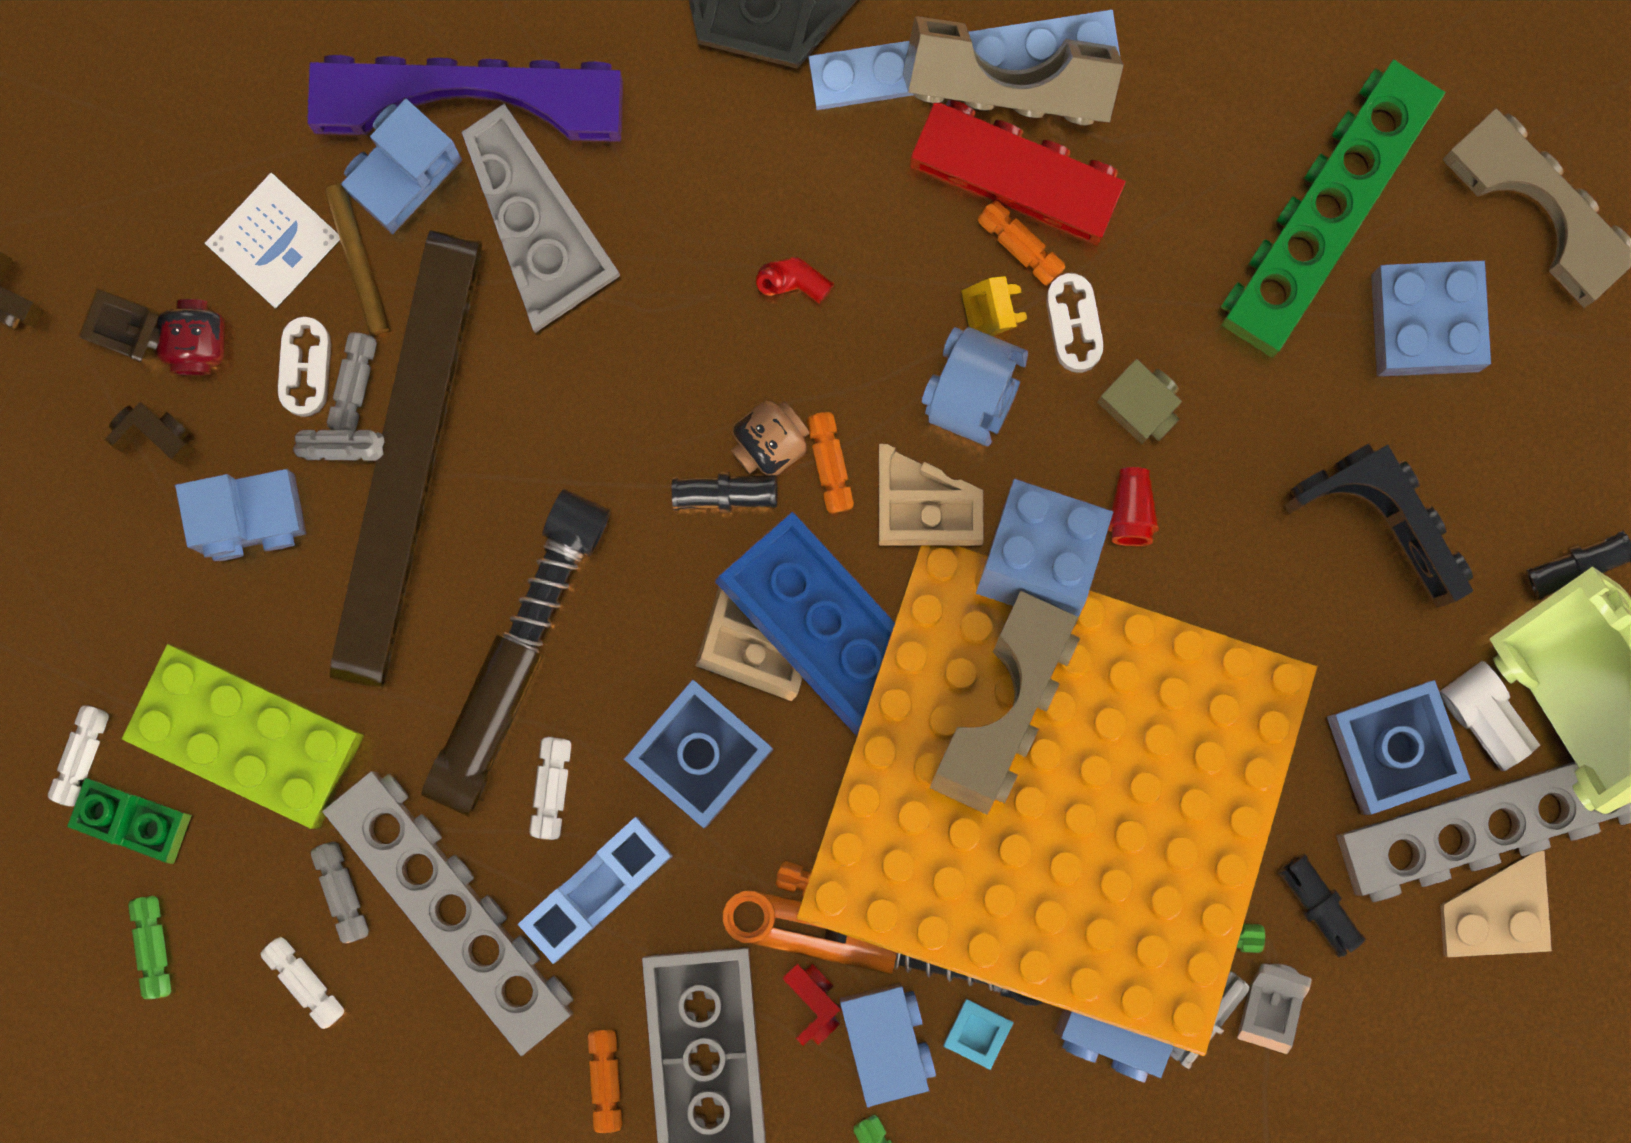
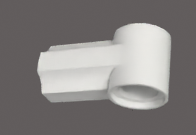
M1484 661L1479 662L1439 692L1452 715L1464 728L1472 730L1501 771H1506L1518 764L1540 746L1509 703L1510 695L1505 685Z

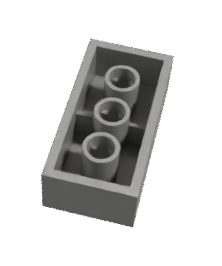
M749 947L644 956L642 962L658 1143H766ZM694 991H704L706 999H714L715 1010L709 1009L707 1011L708 1018L698 1019L695 1010H687L686 1001L695 998ZM699 1044H709L711 1052L719 1053L720 1062H713V1070L702 1071L700 1063L691 1061V1053H698ZM712 1097L715 1105H723L725 1114H717V1123L707 1124L705 1115H696L695 1106H702L703 1098Z

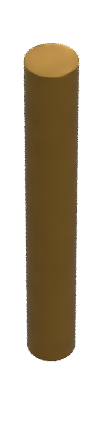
M342 183L335 184L324 190L370 336L379 335L390 329L348 194L341 185Z

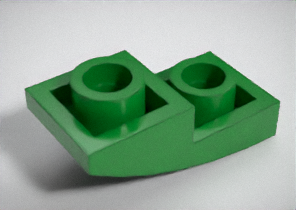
M85 778L67 827L108 843L126 847L162 862L174 864L192 815L113 786Z

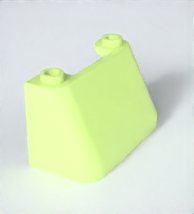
M1591 567L1489 639L1498 652V655L1493 660L1501 674L1510 683L1518 680L1524 686L1530 688L1579 768L1575 770L1578 782L1572 785L1581 803L1589 811L1595 809L1603 814H1608L1631 803V597L1618 583L1594 567Z

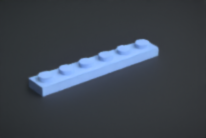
M1113 10L968 32L972 46L977 54L989 64L1006 70H1023L1043 63L1059 49L1065 39L1116 46L1120 55ZM909 41L809 56L816 110L913 96V93H908L903 77Z

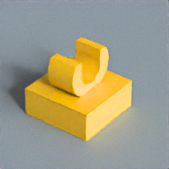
M1006 276L988 278L961 290L968 325L971 328L995 336L1017 327L1016 324L1027 319L1026 312L1014 313L1010 297L1021 293V288L1016 284L1008 285Z

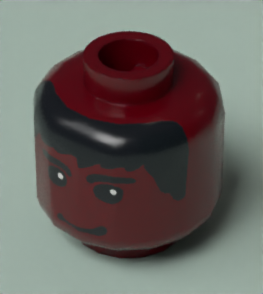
M179 299L176 300V309L166 310L159 315L157 357L160 362L170 366L169 373L190 376L210 375L211 367L217 366L223 361L225 320L221 314L208 310L207 301Z

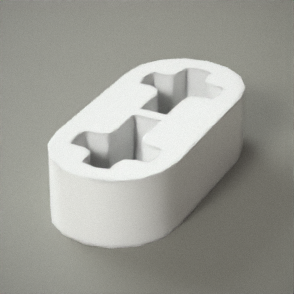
M1066 273L1057 277L1051 283L1046 295V305L1059 363L1069 371L1083 373L1091 370L1099 362L1103 353V338L1091 284L1078 274ZM1065 285H1072L1074 293H1083L1084 299L1078 301L1076 305L1077 319L1070 320L1067 305L1065 303L1058 304L1056 301V297L1062 295ZM1074 327L1080 328L1082 341L1084 343L1092 342L1094 347L1093 350L1087 352L1086 361L1078 362L1076 354H1067L1065 347L1070 346L1073 342L1072 328Z
M309 317L296 318L288 323L283 330L280 350L279 400L287 410L301 417L313 416L320 412L326 404L329 384L330 335L320 322ZM310 328L311 334L320 339L319 346L314 345L310 347L308 363H302V350L293 344L294 337H302L304 329ZM301 371H307V384L316 390L315 397H308L305 401V406H299L298 400L289 395L291 388L299 387Z

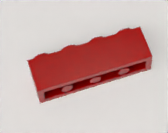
M948 100L946 105L942 103L933 104L911 155L909 167L989 201H999L1008 209L1096 246L1099 245L1126 183L1125 180L1117 178L1118 171L1115 168L1097 160H1090L1087 165L1069 157L1071 153L1069 149L1053 141L1042 140L1041 145L1027 140L1022 137L1023 130L1011 123L995 120L992 125L974 117L976 111L961 102Z

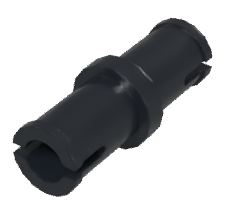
M719 472L718 477H673V509L675 511L680 509L719 508L720 513H731L732 507L772 506V508L778 506L777 476L731 477L730 472Z
M1624 530L1613 536L1583 548L1577 544L1568 548V554L1537 567L1526 569V575L1532 591L1538 600H1541L1545 596L1557 592L1591 567L1604 573L1626 563H1631V541Z
M1303 853L1297 856L1296 862L1292 859L1278 871V874L1285 880L1304 907L1302 915L1307 922L1314 921L1334 949L1338 958L1347 955V949L1351 953L1366 938L1359 932L1339 904L1342 897L1337 890H1329L1308 860V856Z

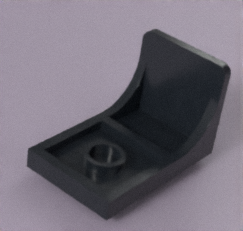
M1369 443L1334 464L1339 473L1329 478L1323 469L1290 489L1294 499L1284 505L1289 514L1319 497L1334 493L1355 495L1374 505L1385 518L1437 608L1456 602L1473 592L1468 582L1473 579L1468 563L1458 551L1453 554L1451 553L1442 538V535L1447 531L1441 517L1432 506L1424 507L1415 491L1420 487L1414 471L1405 460L1397 461L1389 445L1374 452Z

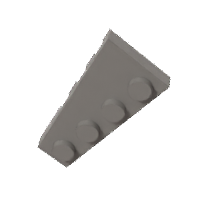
M505 104L462 131L533 331L536 333L618 278L620 274Z

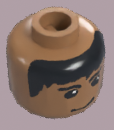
M764 401L734 424L732 433L738 444L731 449V452L749 474L758 468L766 476H777L805 454L807 444L804 438L810 433L785 401L779 406L772 401Z

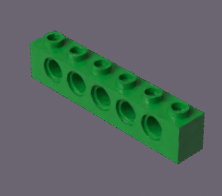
M1394 59L1384 72L1376 67L1374 68L1358 93L1366 98L1364 104L1356 115L1347 110L1331 137L1339 141L1329 158L1320 153L1303 178L1311 183L1302 200L1292 196L1277 218L1276 222L1284 227L1274 243L1264 239L1248 265L1256 269L1248 284L1244 286L1237 281L1220 308L1228 312L1221 326L1272 358L1281 350L1446 92ZM1376 110L1389 112L1395 120V130L1392 132L1378 130L1372 123V112ZM1351 152L1361 154L1368 163V172L1364 175L1350 173L1344 165V155ZM1321 195L1334 197L1341 207L1340 216L1327 218L1321 215L1316 207V198ZM1297 237L1306 239L1312 245L1313 258L1309 261H1299L1293 258L1288 250L1289 240ZM1267 280L1279 282L1286 292L1285 302L1274 305L1265 301L1260 292L1261 283Z

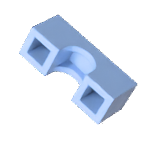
M635 817L598 850L596 855L576 874L553 891L518 925L552 963H555L673 855L641 819Z

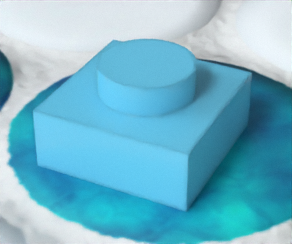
M966 998L943 1046L991 1070L1014 1022Z

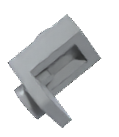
M1261 964L1249 985L1237 1039L1288 1054L1293 1046L1302 1001L1310 990L1312 979L1300 975L1294 968L1287 965Z

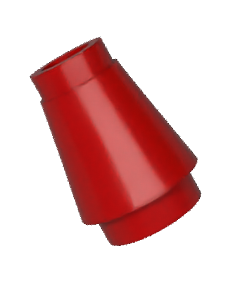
M1125 467L1119 470V479L1117 480L1111 507L1113 515L1108 528L1112 532V542L1123 546L1150 545L1153 543V533L1159 530L1150 470L1146 468Z

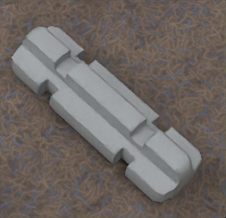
M351 332L348 335L344 350L348 356L347 360L342 359L333 395L336 405L330 408L327 426L331 430H352L353 433L356 431L359 418L356 409L362 406L371 369L367 363L368 359L373 360L377 344L376 339L370 335L358 332Z
M301 430L295 435L296 444L293 447V451L297 457H304L306 460H320L323 457L325 460H358L360 458L363 460H378L383 455L382 446L385 440L381 433H374L372 430H358L355 433L352 430H320L317 433L315 430Z
M328 842L311 850V857L315 869L321 870L322 876L319 877L331 915L332 917L337 916L339 923L335 924L340 941L351 943L365 938L369 930L364 916H359L357 908H360V904L347 868H342L341 862L344 861L339 844Z

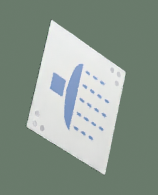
M270 173L205 244L276 309L340 241V238L335 230L274 174Z

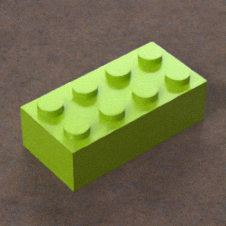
M167 644L122 740L310 829H320L326 817L322 811L332 804L362 742L364 734L188 651Z

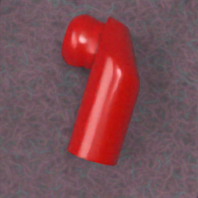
M789 257L768 262L759 269L755 279L757 289L766 296L800 289L818 304L822 303L835 285L799 257Z

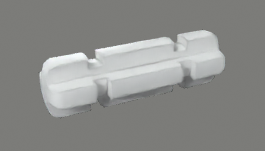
M83 705L79 709L74 723L78 726L76 732L71 731L57 771L61 772L60 776L57 779H53L48 792V798L65 806H75L82 788L79 786L80 781L87 778L100 743L96 738L98 733L103 734L109 719L108 713L89 705Z
M545 737L541 740L539 758L544 759L543 766H538L533 799V807L538 809L537 816L531 815L529 831L530 835L535 838L554 840L560 837L562 819L557 818L558 810L563 811L568 778V769L563 768L564 761L570 762L572 746L571 742L566 739Z
M284 938L274 939L260 953L261 958L271 970L277 969L280 972L277 977L303 1008L308 1006L312 1010L309 1015L319 1027L323 1029L330 1027L343 1015V1007L333 995L328 997L325 994L327 988L301 958L296 959L293 956L296 951Z

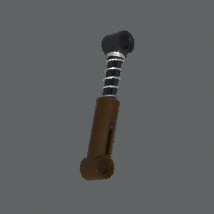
M562 489L558 495L542 532V536L548 538L545 542L546 545H543L546 553L543 559L536 560L539 568L535 577L528 579L530 587L526 596L519 598V602L522 605L517 615L510 617V621L513 624L509 633L505 632L503 636L496 634L448 741L438 754L426 778L421 793L422 796L468 817L474 811L489 779L493 762L543 658V655L539 654L536 646L543 645L540 640L545 627L552 626L549 618L554 607H561L558 599L563 588H569V584L566 581L572 569H578L577 564L582 561L583 555L590 557L594 552L609 520L610 509L566 489Z

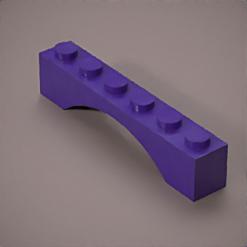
M345 55L325 56L324 63L310 62L307 124L315 134L367 135L375 129L373 128V123L385 108L391 104H395L398 107L405 98L414 106L440 99L471 97L496 100L525 109L550 123L569 140L621 141L623 79L620 70H611L612 65L609 63L591 61L581 63V69H560V63L535 60L529 62V68L509 67V62L505 60L482 59L478 61L477 67L457 66L458 61L450 58H429L426 65H406V59L382 56L375 58V64L355 63V58Z

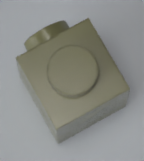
M1136 359L1101 395L1097 403L1135 439L1143 444L1150 435L1160 441L1180 420L1173 411L1182 401L1175 395L1179 388L1170 377L1160 369H1156L1153 373L1150 372Z

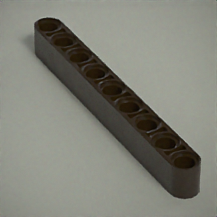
M430 230L427 236L382 435L385 440L382 446L383 455L376 460L330 667V678L379 689L384 687L482 253V241L433 230Z

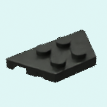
M689 0L698 44L798 69L857 0Z

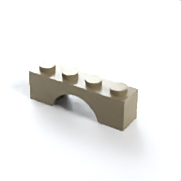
M915 16L903 77L908 93H913L916 98L922 101L940 103L946 98L964 101L967 106L979 110H992L994 106L1014 108L1017 113L1027 117L1039 118L1044 116V113L1064 116L1066 120L1072 123L1091 125L1094 123V120L1110 123L1124 64L1116 46L1065 39L1059 49L1043 63L1023 70H1006L989 64L977 54L972 46L965 23Z
M1496 108L1444 157L1443 161L1477 197L1499 190L1517 191L1532 197L1546 209L1554 223L1557 235L1556 253L1549 272L1585 308L1600 297L1631 267V238L1620 227L1616 225L1610 227L1597 214L1599 206L1586 191L1581 188L1574 190L1561 176L1563 169L1558 161L1546 151L1539 153L1525 139L1528 133L1514 116L1508 113L1503 116Z
M1020 591L993 650V653L1002 661L1011 676L1014 686L1013 707L1005 716L992 724L975 728L957 727L934 776L930 789L987 815L995 799L1005 804L1018 774L1009 771L1016 753L1023 757L1027 756L1039 728L1030 725L1032 717L1037 708L1047 712L1059 686V682L1050 679L1057 663L1068 666L1080 640L1079 637L1071 634L1078 619L1077 616Z

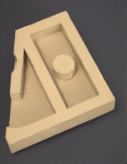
M879 444V545L983 546L982 489L961 479L953 480L947 477L942 470L926 462L922 465L895 452L896 448L888 444Z
M718 586L695 666L792 701L799 692L802 676Z
M1543 850L1525 855L1524 858L1500 872H1495L1481 880L1469 890L1461 892L1440 904L1444 957L1552 951L1545 852Z

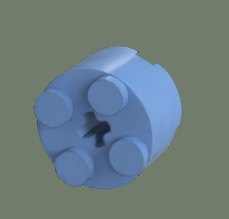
M954 327L943 350V356L947 357L948 360L940 377L933 374L925 388L922 397V403L927 405L925 414L929 415V423L988 447L992 443L989 431L998 434L1021 382L1011 378L1016 364L1025 368L1028 351L971 327H967L964 331Z

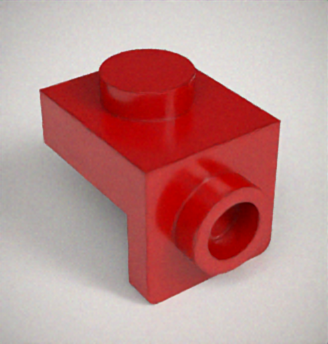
M797 962L783 975L782 979L817 1016L796 1035V1039L802 1046L810 1039L819 1045L841 1024L834 1017L841 1010V1007L827 993L834 985L813 963L805 970Z

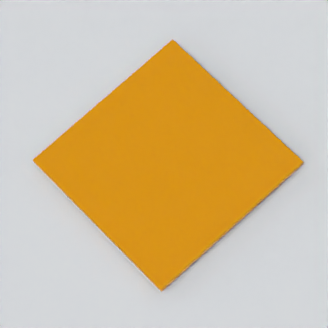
M921 545L796 919L1205 1056L1318 666L1089 590L1085 605L1071 634L1080 638L1068 666L1057 663L1050 679L1059 682V686L1047 712L1037 708L1032 717L1030 725L1039 728L1027 756L1023 757L1016 753L1009 771L1018 774L1005 804L995 799L987 815L930 789V786L957 727L975 728L992 724L1005 716L1013 707L1014 686L1011 676L1002 661L993 653L1013 606L976 594L986 563V555L959 546Z

